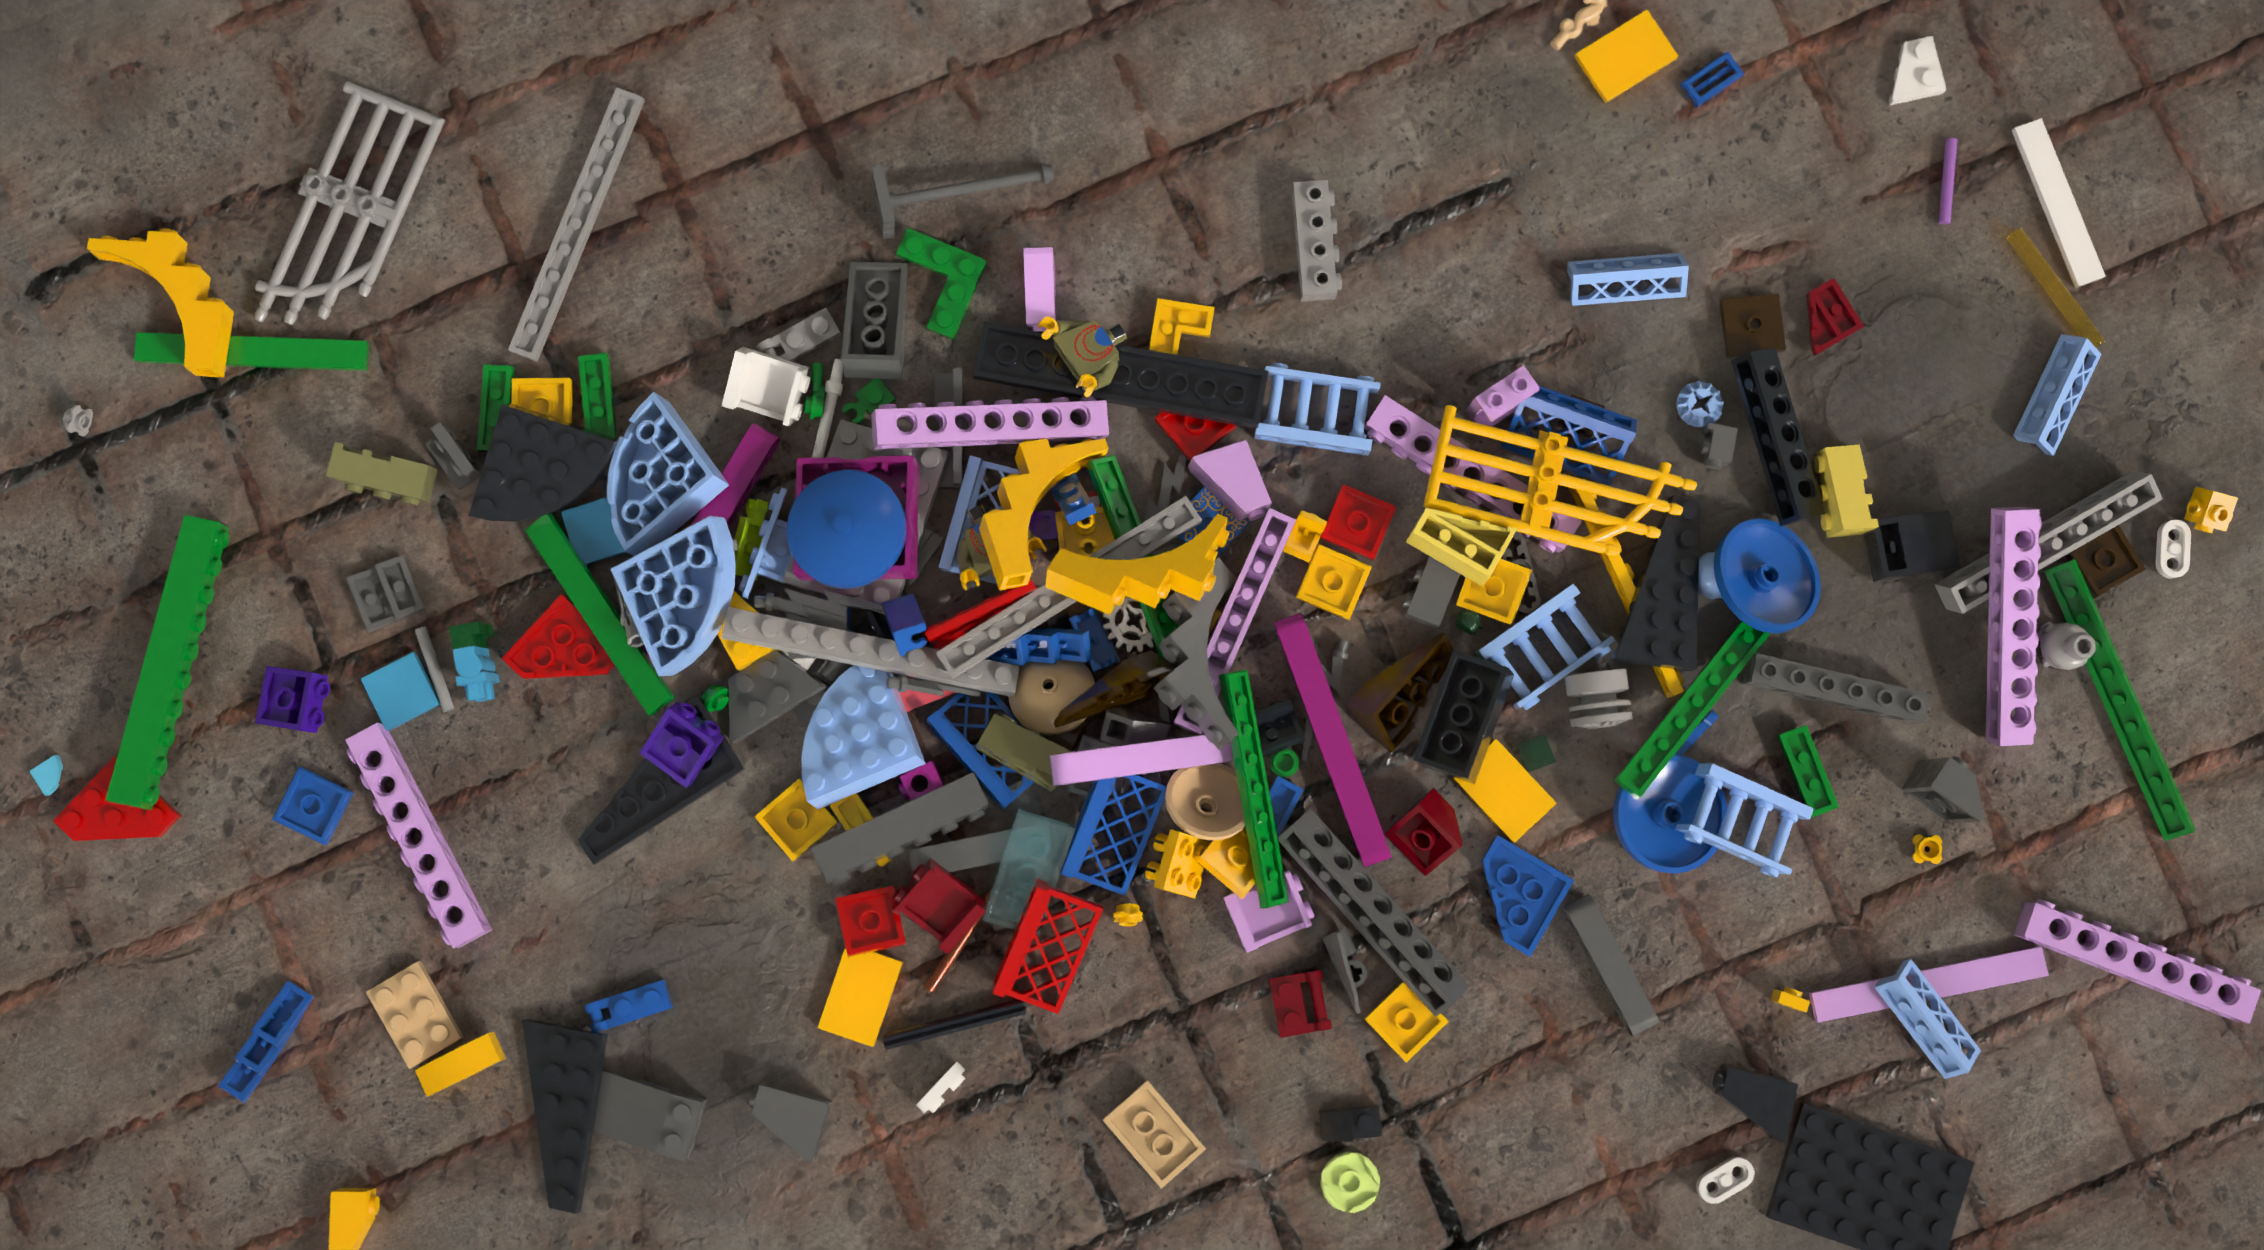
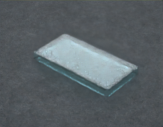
M1018 809L986 904V911L982 916L983 921L1015 930L1036 878L1048 882V886L1056 887L1075 831L1074 825ZM1051 896V898H1050V900H1049V903H1048V905H1047L1048 908H1049V905H1050L1052 896ZM1044 912L1042 919L1046 917V912ZM1042 925L1039 926L1036 931L1038 936L1040 934Z

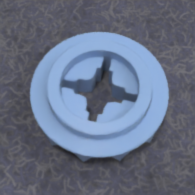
M1701 381L1690 383L1680 391L1677 397V411L1680 417L1691 426L1704 427L1708 423H1714L1722 414L1724 401L1721 398L1720 390L1713 387L1711 383ZM1695 397H1698L1700 400L1709 398L1708 403L1705 404V411L1702 408L1691 410L1697 402Z

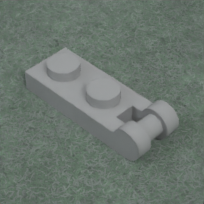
M824 308L778 335L760 342L756 348L759 352L793 362L838 337L841 333L827 308ZM782 346L785 353L777 356L774 349Z

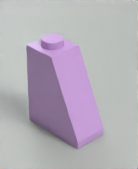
M1053 247L1023 248L1027 329L1044 332L1047 330L1046 328L1037 327L1040 321L1046 316L1056 320Z
M1247 440L1194 456L1188 465L1189 471L1239 521L1246 518L1253 521L1266 515L1265 512L1272 502Z

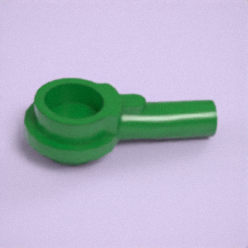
M820 363L812 364L811 396H806L804 403V413L809 414V420H814V417L821 418L825 393L824 386H822L824 365Z

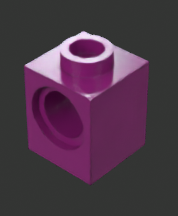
M933 761L899 776L902 783L898 787L905 800L911 799L913 801L945 786ZM920 775L925 776L928 780V787L923 792H917L913 788L914 779Z

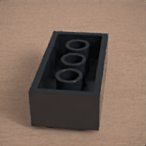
M1453 650L1413 760L1420 766L1475 784L1515 674L1508 667Z

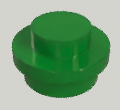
M718 684L710 686L702 696L704 707L709 712L722 710L729 701V690L725 686H719Z
M1288 748L1274 752L1270 758V768L1279 777L1292 776L1299 767L1297 754Z

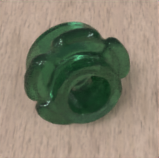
M1471 610L1458 612L1456 615L1455 626L1467 634L1475 635L1478 629L1481 630L1483 628L1479 622L1481 617Z

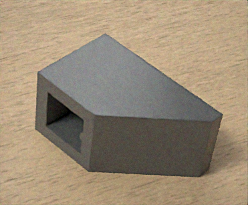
M1118 706L1106 712L1100 739L1118 746L1168 740L1172 723Z

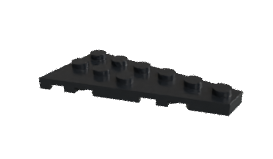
M524 1019L522 1020L548 1206L551 1209L577 1214L582 1210L608 1034Z

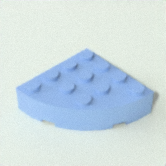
M655 392L636 409L629 419L631 424L624 436H620L608 472L607 499L608 503L611 504L613 529L624 551L633 556L666 540L729 486L671 403Z
M709 516L611 569L658 676H674L691 665L712 643L726 618L735 586L736 562L732 537L724 517Z
M856 665L851 666L825 692L813 712L805 734L801 760L802 782L807 802L816 809L823 808L926 764L900 693L897 689H888L886 686L887 677H894L891 672Z

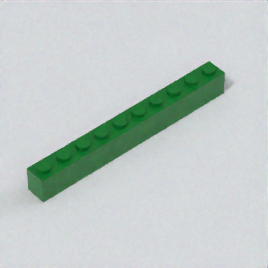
M184 515L105 801L152 810L153 805L158 801L160 794L158 785L168 765L166 759L167 752L175 740V723L183 711L182 698L184 690L189 687L191 681L190 668L192 661L197 658L199 652L197 644L199 635L206 626L205 613L207 606L214 597L213 584L215 577L219 575L222 568L220 559L223 548H226L229 542V527L220 522Z

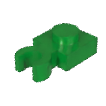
M875 378L855 393L859 401L846 404L842 411L845 415L852 410L857 411L858 415L851 423L860 425L866 413L869 412L871 415L875 409H879V405L893 404L896 400L879 378Z

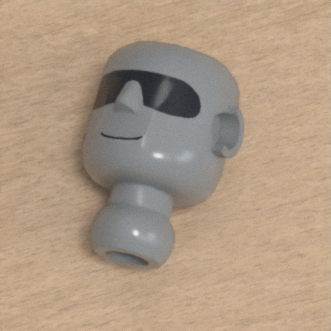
M2047 622L2037 632L2039 642L2036 648V659L2046 668L2071 670L2080 666L2083 667L2087 659L2095 652L2096 645L2094 639L2079 625L2071 623L2052 624Z

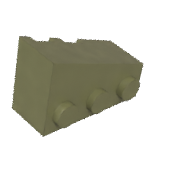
M334 442L326 476L344 484V490L362 494L363 489L373 491L372 496L390 500L391 495L402 497V503L418 506L419 501L430 502L437 469L430 465L394 456L388 457L372 453L373 451L363 449V451L351 449L344 446V444Z
M994 714L975 749L1052 792L1056 785L1054 786L1050 755L1072 753V751L1043 738L1032 729H1025L1017 725L1014 719L1005 714H1001V716Z

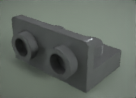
M439 422L430 428L435 437L426 443V447L457 489H463L481 476V470L448 426Z

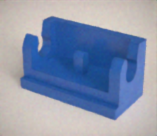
M913 593L882 603L889 629L900 656L906 655L905 652L921 648L927 643L926 638L911 639L913 634L926 630L924 619Z
M1092 608L1082 615L1069 618L1073 629L1089 630L1092 658L1088 661L1094 674L1121 662L1111 640H1108L1109 635L1104 630L1102 620L1096 609Z

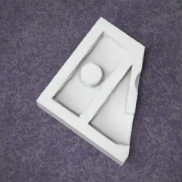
M1933 36L1904 42L1899 53V65L1895 71V83L1892 95L1889 98V104L1893 105L1943 94L1946 91V86Z

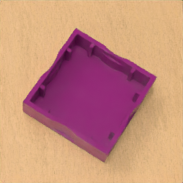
M872 456L857 460L839 457L797 458L795 499L817 478L840 470L866 472L879 478L891 488L904 509L907 524L906 540L895 564L877 580L917 579L919 464L914 456ZM793 557V574L801 581H816L798 565Z

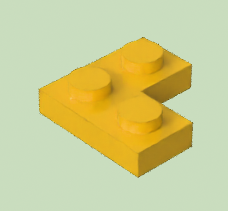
M1157 298L1149 350L1178 355L1181 333L1210 338L1214 307Z

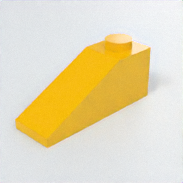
M339 1188L331 1192L329 1250H359L375 1220V1214L379 1212L380 1199L379 1196H376V1188Z

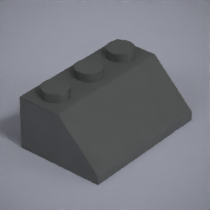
M1943 757L1920 761L1901 789L1949 823L1981 822L1984 818L1976 774L1968 770L1969 765L1958 757Z

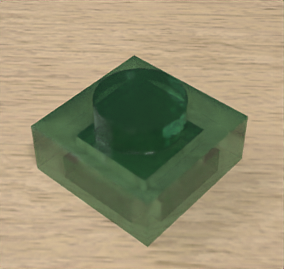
M1546 735L1516 745L1528 773L1556 762Z

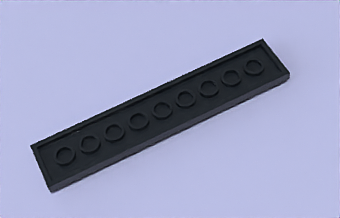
M984 321L973 371L974 379L1079 398L1086 397L1082 387H1076L1078 381L1055 349L1053 341L1055 335L1052 334L1046 340L1041 336L1043 334L1042 331H1033L1031 329ZM1116 345L1115 347L1119 352V361L1111 383L1100 389L1093 390L1089 396L1097 401H1106L1107 403L1256 429L1259 426L1269 371Z

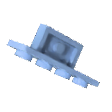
M781 487L779 494L773 493L768 507L769 510L773 511L769 521H763L758 535L763 538L760 548L754 547L748 562L753 565L750 576L744 574L738 590L743 592L742 598L745 601L749 599L757 575L785 584L783 578L792 553L787 539V522L779 520L778 516L787 494L786 488Z

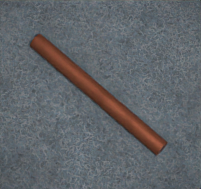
M990 887L983 896L986 904L985 913L953 949L944 955L924 986L932 993L935 992L999 893Z

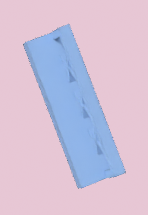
M1682 253L1571 261L1567 265V273L1571 280L1570 303L1572 306L1686 297L1689 265ZM1680 277L1679 288L1666 289L1662 285L1669 278ZM1648 279L1653 283L1646 291H1637L1634 288L1641 280ZM1612 282H1621L1624 285L1617 293L1610 294L1605 290ZM1592 284L1595 287L1589 295L1578 296L1579 285Z
M2060 335L2013 434L2018 441L2036 444L2046 455L2054 456L2101 357V353L2087 338ZM2088 354L2089 357H2088V359H2087V361H2086V363H2085V365H2084V359H2085L2086 355ZM2075 380V386L2072 390V384ZM2062 405H2063V411H2062V414H2061V416H2060V410H2061ZM2051 431V437L2047 442L2046 439Z
M1911 959L1904 960L1895 975L1878 980L1874 988L1944 1079L1969 1073L1981 1051L1914 962ZM1907 974L1912 977L1914 987L1906 979ZM1925 996L1930 1001L1931 1010L1926 1005ZM1943 1019L1948 1024L1949 1033L1944 1028ZM1960 1042H1961V1043L1964 1045V1047L1968 1050V1053L1966 1054V1056H1965V1054L1962 1052Z

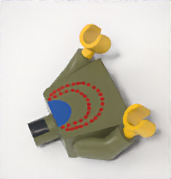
M1046 316L1040 321L1037 327L1047 329L1041 335L1042 338L1047 340L1052 334L1055 335L1053 337L1054 347L1078 381L1076 387L1081 386L1085 391L1084 396L1089 397L1093 390L1100 389L1111 383L1119 361V352L1115 346L1127 339L1125 331L1119 324L1104 331L1097 320L1090 322L1088 320L1056 321L1054 318Z
M983 504L967 511L974 526L965 530V537L959 541L957 564L964 590H967L966 583L968 581H975L978 587L980 586V578L993 573L979 530L983 514L987 513ZM1028 528V552L1032 559H1036L1033 552L1037 548H1042L1044 552L1047 549L1042 540L1035 537Z

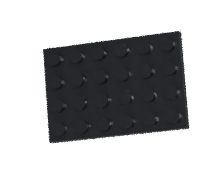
M1800 1103L1766 1217L1859 1250H1948L1975 1162Z

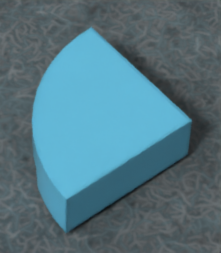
M53 755L30 770L31 775L45 796H50L59 786L61 770H63L60 756Z

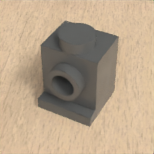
M1708 423L1702 428L1701 433L1707 434V437L1704 436L1702 438L1700 453L1703 454L1702 462L1705 463L1704 466L1706 468L1722 469V466L1725 467L1732 462L1738 428Z

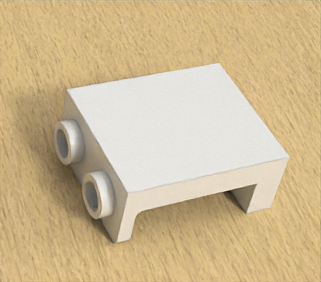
M741 347L734 354L722 406L729 409L740 407L781 420L783 425L790 426L795 420L799 421L803 411V404L800 403L802 393L807 392L810 384V377L807 376L809 367Z

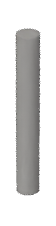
M426 627L418 628L415 630L442 711H451L454 709V705Z

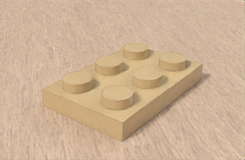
M417 961L366 992L409 1069L416 1067L464 1038L421 961Z
M1148 1080L1103 1118L1104 1123L1161 1189L1206 1150L1202 1142Z

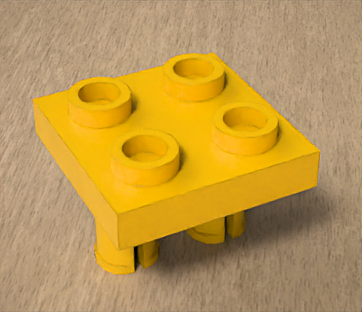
M1096 507L1097 513L1072 525H1069L1063 512H1055L1059 550L1061 548L1089 557L1115 541L1103 507Z
M1171 829L1169 835L1158 833L1155 839L1163 841L1164 844L1154 842L1153 847L1158 852H1164L1161 863L1155 861L1148 863L1147 868L1154 869L1156 872L1146 870V878L1154 880V887L1195 899L1197 891L1201 886V877L1204 867L1196 860L1211 842Z

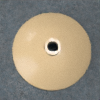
M1059 660L1055 664L1029 661L1025 665L1019 666L1014 697L1008 696L1009 704L1014 716L1025 728L1032 729L1041 735L1064 734L1078 727L1086 718L1055 728L1053 722L1060 711L1093 686L1095 681L1091 671L1084 662ZM1047 683H1054L1053 688L1049 690L1044 689Z
M1221 763L1179 768L1170 778L1165 792L1166 807L1173 821L1185 832L1201 839L1222 840L1236 835L1246 826L1236 771Z

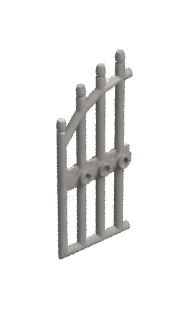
M349 81L344 84L343 91L351 94L318 171L309 167L307 174L304 175L301 181V188L298 194L306 198L269 282L259 280L256 283L255 290L263 292V296L259 302V308L255 311V320L263 322L266 319L268 309L271 308L276 295L292 297L289 310L286 311L284 322L293 325L296 321L297 313L301 310L306 298L324 295L323 304L318 309L317 317L326 320L330 315L331 307L334 305L340 290L363 278L364 281L359 286L358 294L363 297L369 295L372 289L371 286L378 276L445 119ZM362 99L377 104V107L343 181L329 174ZM392 110L404 116L371 191L355 186L387 112ZM417 120L430 126L396 202L383 197L382 194L412 125ZM317 202L332 207L298 286L281 285ZM343 212L357 217V223L331 282L312 285ZM369 223L385 228L372 259L348 272Z

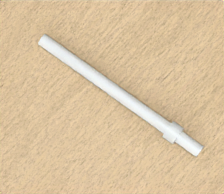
M840 359L834 360L830 381H826L824 392L827 394L811 458L824 457L837 398L841 396L843 384H841L843 366Z

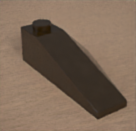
M1444 632L1439 633L1368 681L1347 703L1357 723L1389 752H1393L1411 732L1415 725L1412 722L1413 717L1419 707L1424 708L1428 699L1425 697L1432 684L1439 683L1448 666L1454 648L1447 634Z
M1139 651L1133 652L1060 711L1053 722L1054 726L1057 728L1156 694L1157 692L1154 687L1174 671L1175 668L1171 662L1153 651L1142 654Z

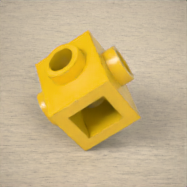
M2195 486L2191 500L2187 505L2184 520L2196 523L2194 529L2211 534L2214 528L2226 531L2233 517V511L2238 498Z

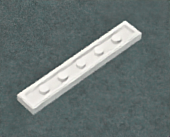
M2042 118L2015 127L2012 130L2013 136L2074 287L2077 288L2106 277Z

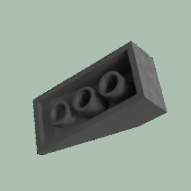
M850 262L841 355L845 378L902 379L905 349L907 263Z
M602 1070L593 1132L657 1154L685 1161L692 1155L707 1098Z

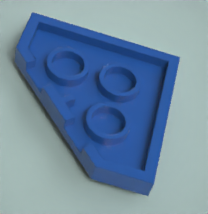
M1495 835L1481 862L1502 940L1528 957H1531L1574 880L1502 837Z

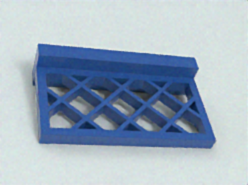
M1539 386L1540 389L1537 393L1517 406L1507 431L1515 433L1524 430L1527 436L1533 437L1529 428L1543 423L1547 432H1553L1548 421L1560 418L1565 421L1567 427L1554 433L1561 434V436L1571 433L1576 444L1569 447L1585 451V447L1599 443L1603 451L1602 456L1610 458L1616 456L1615 459L1622 461L1629 444L1632 443L1636 435L1637 420ZM1524 406L1536 410L1540 417L1526 422L1521 413ZM1584 427L1591 429L1595 437L1581 442L1576 430ZM1611 437L1623 440L1620 448L1608 451L1603 441ZM1502 441L1501 448L1532 459L1534 458L1535 450ZM1564 458L1562 465L1563 470L1611 486L1617 471L1610 470L1608 475L1595 471L1593 465L1582 462L1574 464L1568 462L1567 458Z
M985 692L986 705L970 704L969 695L958 693L937 712L935 711L931 714L925 724L969 774L974 772L979 785L1003 811L1034 782L1030 779L1026 781V777L1022 776V785L1012 792L1005 784L1006 772H1017L1006 768L1003 764L1002 767H990L986 762V755L982 753L981 756L975 750L976 745H971L967 741V728L985 731L988 726L989 710H1001L1003 714L1014 719L1017 725L1025 727L1019 723L1014 714L995 693ZM963 697H965V703H958ZM990 699L995 703V705H989ZM952 707L965 708L964 723H952L945 716V713ZM968 708L985 709L984 725L967 724ZM957 728H963V735ZM995 771L1002 772V778H1000Z
M1138 774L1123 776L1130 780L1133 789L1120 795L1116 794L1113 787L1117 777L1093 780L1058 866L1060 874L1070 878L1073 876L1118 894L1126 895L1165 799L1167 785ZM1134 781L1142 783V785L1136 787ZM1148 787L1160 790L1156 801L1144 806L1139 791ZM1111 791H1112L1114 797L1111 798V799H1108V798H1109V795H1110V793H1111ZM1136 794L1141 808L1125 814L1119 800ZM1117 802L1122 816L1106 823L1102 814L1105 806ZM1153 808L1149 816L1147 810ZM1144 812L1147 819L1145 828L1133 833L1128 818ZM1101 818L1103 824L1097 827ZM1125 821L1130 835L1114 841L1108 827ZM1106 829L1111 843L1095 850L1091 841L1093 835ZM1142 835L1138 843L1136 837ZM1133 839L1136 846L1134 855L1122 860L1117 846ZM1090 845L1092 851L1086 854ZM1114 848L1119 862L1103 868L1097 854ZM1095 856L1100 870L1092 874L1079 871L1084 860ZM1131 862L1127 870L1125 864ZM1122 866L1125 873L1122 885L1118 886L1110 883L1106 873ZM1103 874L1105 880L1099 879L1097 877Z

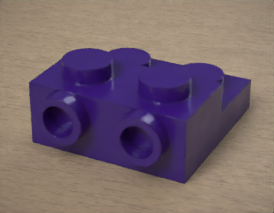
M266 666L255 723L317 733L318 727L324 722V713L321 711L323 699L330 692V685L327 682L328 676Z
M677 702L668 707L641 749L640 754L687 788L692 784L705 762L711 759L724 736L719 733L720 727L710 720L703 721L695 715L697 711L692 705Z

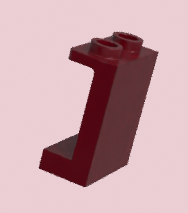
M930 858L925 865L921 863L915 868L911 874L912 880L906 886L901 885L892 896V911L896 915L901 911L938 939V947L948 954L985 913L986 904L984 898Z

